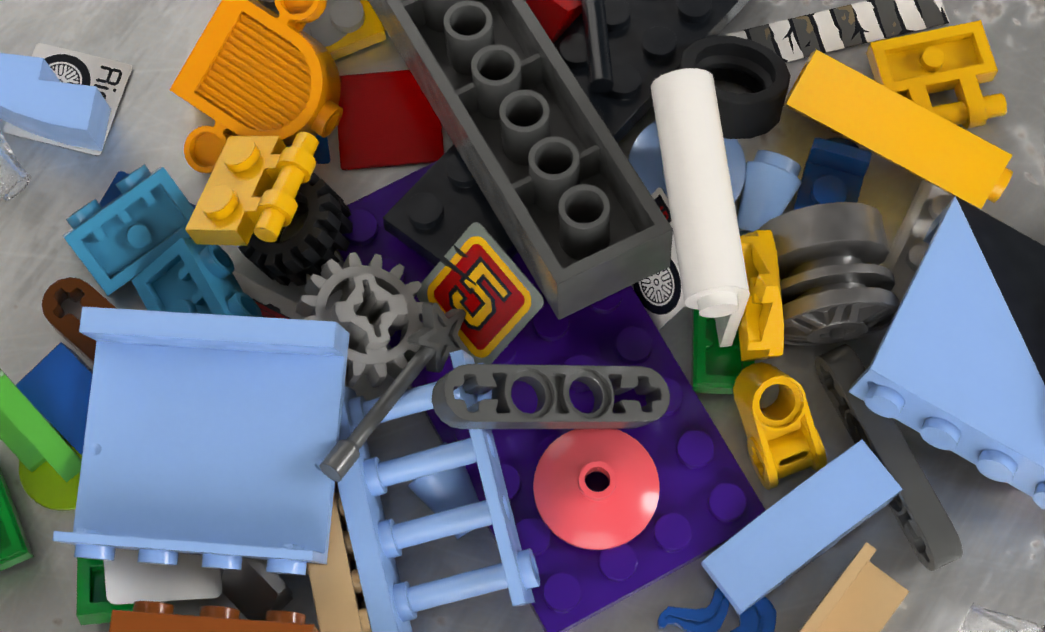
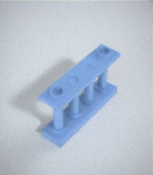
M462 349L450 353L454 369L461 365L475 364L474 358ZM437 381L407 389L381 423L434 409L432 391ZM462 385L453 391L455 399L464 400L467 408L481 400L492 399V390L485 394L465 393ZM344 386L339 440H346L380 397L366 401L363 396L357 397L354 389ZM469 429L471 438L383 462L378 457L371 458L366 440L359 449L360 457L342 480L337 482L372 632H413L410 620L417 618L418 611L506 588L509 590L512 606H523L535 602L532 588L540 586L537 564L531 549H521L491 429ZM477 463L486 500L397 524L392 518L386 520L380 495L387 493L388 486ZM493 525L502 563L415 586H410L408 581H400L395 557L402 555L403 548Z

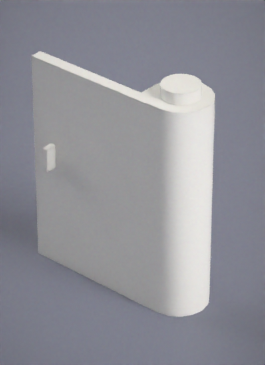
M685 68L674 70L655 79L651 84V93L684 303L686 307L698 309L699 315L702 317L715 318L719 347L732 346L750 292L713 74L703 69Z

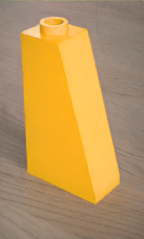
M817 49L810 54L784 102V106L979 209H982L987 199L995 203L1000 198L1013 174L1012 170L1006 168L1012 154Z

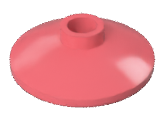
M574 429L561 435L548 446L541 456L536 467L533 482L536 508L545 525L566 543L587 550L616 548L638 536L646 528L654 515L660 491L657 469L647 450L632 436L618 429ZM593 472L603 473L609 480V486L600 492L592 491L585 483L586 477Z

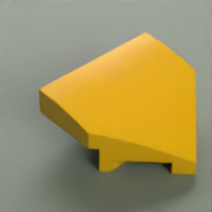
M756 230L740 236L750 292L738 327L741 361L771 359L782 356L784 351V320L777 250L771 230Z

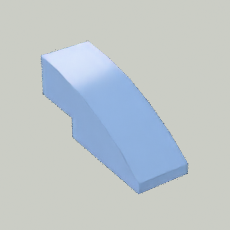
M0 53V119L29 133L56 142L102 151L111 108L96 86L60 82L44 58Z
M862 439L745 526L705 558L701 565L740 615L835 546L845 535L887 506L903 489Z

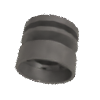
M855 202L816 204L784 213L769 220L757 229L772 231L777 250L785 344L814 346L839 343L867 336L890 325L900 304L898 297L892 291L895 286L894 275L889 268L879 266L885 261L889 254L882 215L876 207Z

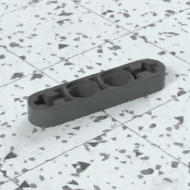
M843 344L815 358V365L819 379L854 444L863 439L903 489L888 505L918 559L928 570L934 571L961 558L963 551L959 536L894 419L882 417L874 413L865 405L863 400L849 393L851 385L866 370L855 351L849 345Z
M466 364L456 367L441 377L432 391V404L437 416L448 426L458 429H634L645 426L663 416L670 400L669 389L662 376L652 368L643 366ZM514 381L526 382L536 392L538 401L534 413L522 412L513 403L511 387ZM573 381L584 383L592 391L594 408L591 413H582L571 403L569 389ZM462 385L465 393L485 394L492 390V399L481 400L467 408L464 400L455 399L453 391ZM634 388L636 394L645 395L647 401L643 407L636 400H621L614 404V395L623 394Z

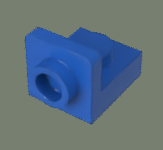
M814 138L801 177L802 184L798 189L793 210L834 202L857 203L872 153L860 149L854 142L844 138Z

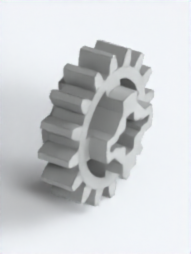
M356 252L349 253L343 264V269L336 261L330 259L322 269L321 276L313 274L304 288L307 295H302L296 306L295 312L306 317L302 320L335 321L350 333L346 382L347 386L351 387L355 385L361 374L367 375L368 381L373 388L381 385L386 378L387 372L395 379L421 347L409 344L407 339L410 335L423 328V322L421 321H423L422 304L424 302H416L414 299L422 285L419 281L410 282L405 285L400 280L404 271V266L400 263L393 267L390 272L382 269V257L379 254H375L367 266L361 264ZM342 290L343 295L339 302H335L331 309H326L328 298L335 292ZM402 330L399 344L388 351L386 345L390 341V337L396 331Z

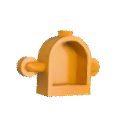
M222 0L169 89L215 120L214 126L198 127L186 138L184 155L187 163L194 170L211 174L229 136H280L286 146H291L298 132H308L314 136L320 135L325 138L336 128L343 114V108L338 105L341 82L337 65L326 47L303 31L307 23L315 21L322 15L326 8L327 0H274L280 15L256 0Z

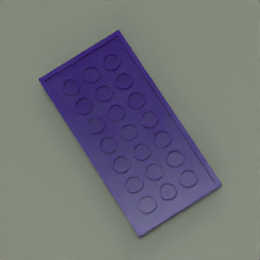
M437 161L347 205L352 214L347 218L353 223V233L342 234L350 242L346 252L336 249L343 264L349 253L356 252L361 264L367 266L374 255L379 254L382 257V269L388 272L399 263L404 266L403 275L400 280L405 285L410 282L419 281L422 283L435 266L387 232L384 228L383 217ZM517 252L511 260L539 291L544 299V304L491 364L643 366L652 368L659 373L667 383L670 393L669 406L665 414L658 420L634 429H618L632 436L647 450L657 469L660 491L656 510L646 528L633 540L612 549L587 550L566 543L545 525L536 508L533 482L538 462L553 441L574 429H491L521 549L532 550L539 572L540 586L532 588L535 602L530 603V606L544 632H566L718 549L765 512L766 509L697 394L692 390L691 384L632 286L624 288L558 320L520 254ZM416 295L414 297L415 301L420 302ZM402 330L396 331L390 337V341L387 344L390 349L399 344ZM450 354L440 373L428 372L425 366L410 387L415 388L436 382L452 371L454 368ZM514 381L511 387L513 403L522 412L534 413L538 401L536 392L526 382ZM573 381L569 389L571 403L580 412L591 413L594 408L592 391L584 383ZM634 388L623 394L614 395V404L621 400H636L643 407L647 403L645 395L636 394ZM434 409L424 411L442 444L471 438L469 429H458L448 426L440 420ZM477 463L466 465L478 500H486ZM593 472L585 479L587 487L595 492L603 491L609 486L608 478L600 472ZM493 525L487 526L497 544Z

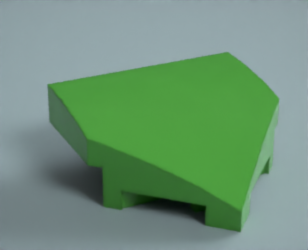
M0 368V439L31 472L48 461L67 483L80 472L82 459Z

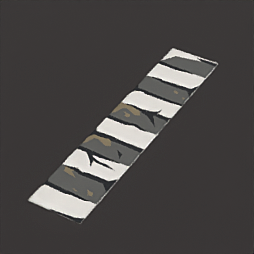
M867 0L728 33L726 36L753 40L773 50L786 63L807 58L816 49L822 53H828L949 24L950 22L941 0Z

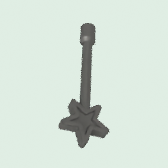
M424 302L422 304L423 328L410 335L407 339L409 344L421 346L420 349L346 440H339L319 465L321 471L328 478L336 482L342 480L360 457L359 449L425 366L428 372L440 373L451 352L462 349L468 353L467 347L458 336L466 316V312L463 309H451L444 314L438 303Z

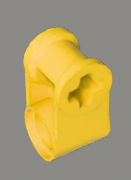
M760 362L744 368L734 383V400L737 404L747 437L749 457L765 489L776 488L779 484V479L811 467L814 471H819L826 466V452L819 433L814 426L806 393L801 384L772 364ZM779 384V393L775 402L767 408L760 409L759 401L765 389L771 385Z

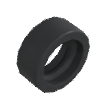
M711 36L695 41L683 51L679 69L698 68L707 70L713 74L714 81L725 80L738 83L755 92L738 94L715 86L723 138L751 139L768 133L779 123L791 75L785 61L773 50L753 40L736 36Z

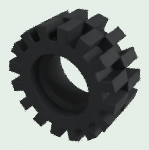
M314 172L307 183L301 184L295 197L298 207L293 219L308 212L303 227L296 235L280 243L281 235L285 227H282L277 241L269 243L257 238L253 232L248 245L238 247L249 261L271 280L275 279L281 285L289 286L290 280L296 286L306 285V274L321 276V266L327 261L333 259L337 263L340 262L334 255L336 249L346 252L350 244L342 235L353 233V223L347 218L352 215L350 209L343 202L344 200Z

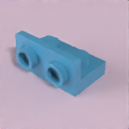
M145 164L115 184L122 193L103 207L94 199L66 219L72 229L63 235L64 239L107 296L141 273L181 237L190 238L185 228L194 208L164 167H159L151 173Z
M181 237L131 280L147 310L262 317L261 310L256 302L243 292L232 272L235 269L233 261L218 245H198L192 239Z

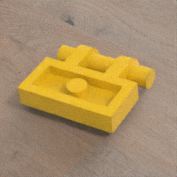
M981 20L870 42L866 55L874 80L956 125L962 124L965 129L984 126L987 119L1006 115L1007 103L1004 95L997 93L983 96L979 86L981 83L993 81L998 72ZM954 89L957 102L932 107L928 94Z
M298 132L292 145L286 147L280 136H229L185 228L195 244L247 246L253 232L262 241L269 243L277 241L282 227L290 225L296 213L298 205L295 197L301 184L307 183L310 180L316 167V160L313 156L319 144L318 139L308 132Z

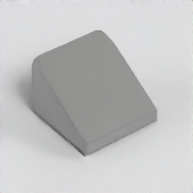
M243 558L241 570H224L221 577L222 593L247 619L265 621L266 612L282 610L293 600L291 596L293 593L277 573L266 572L267 563L264 560Z

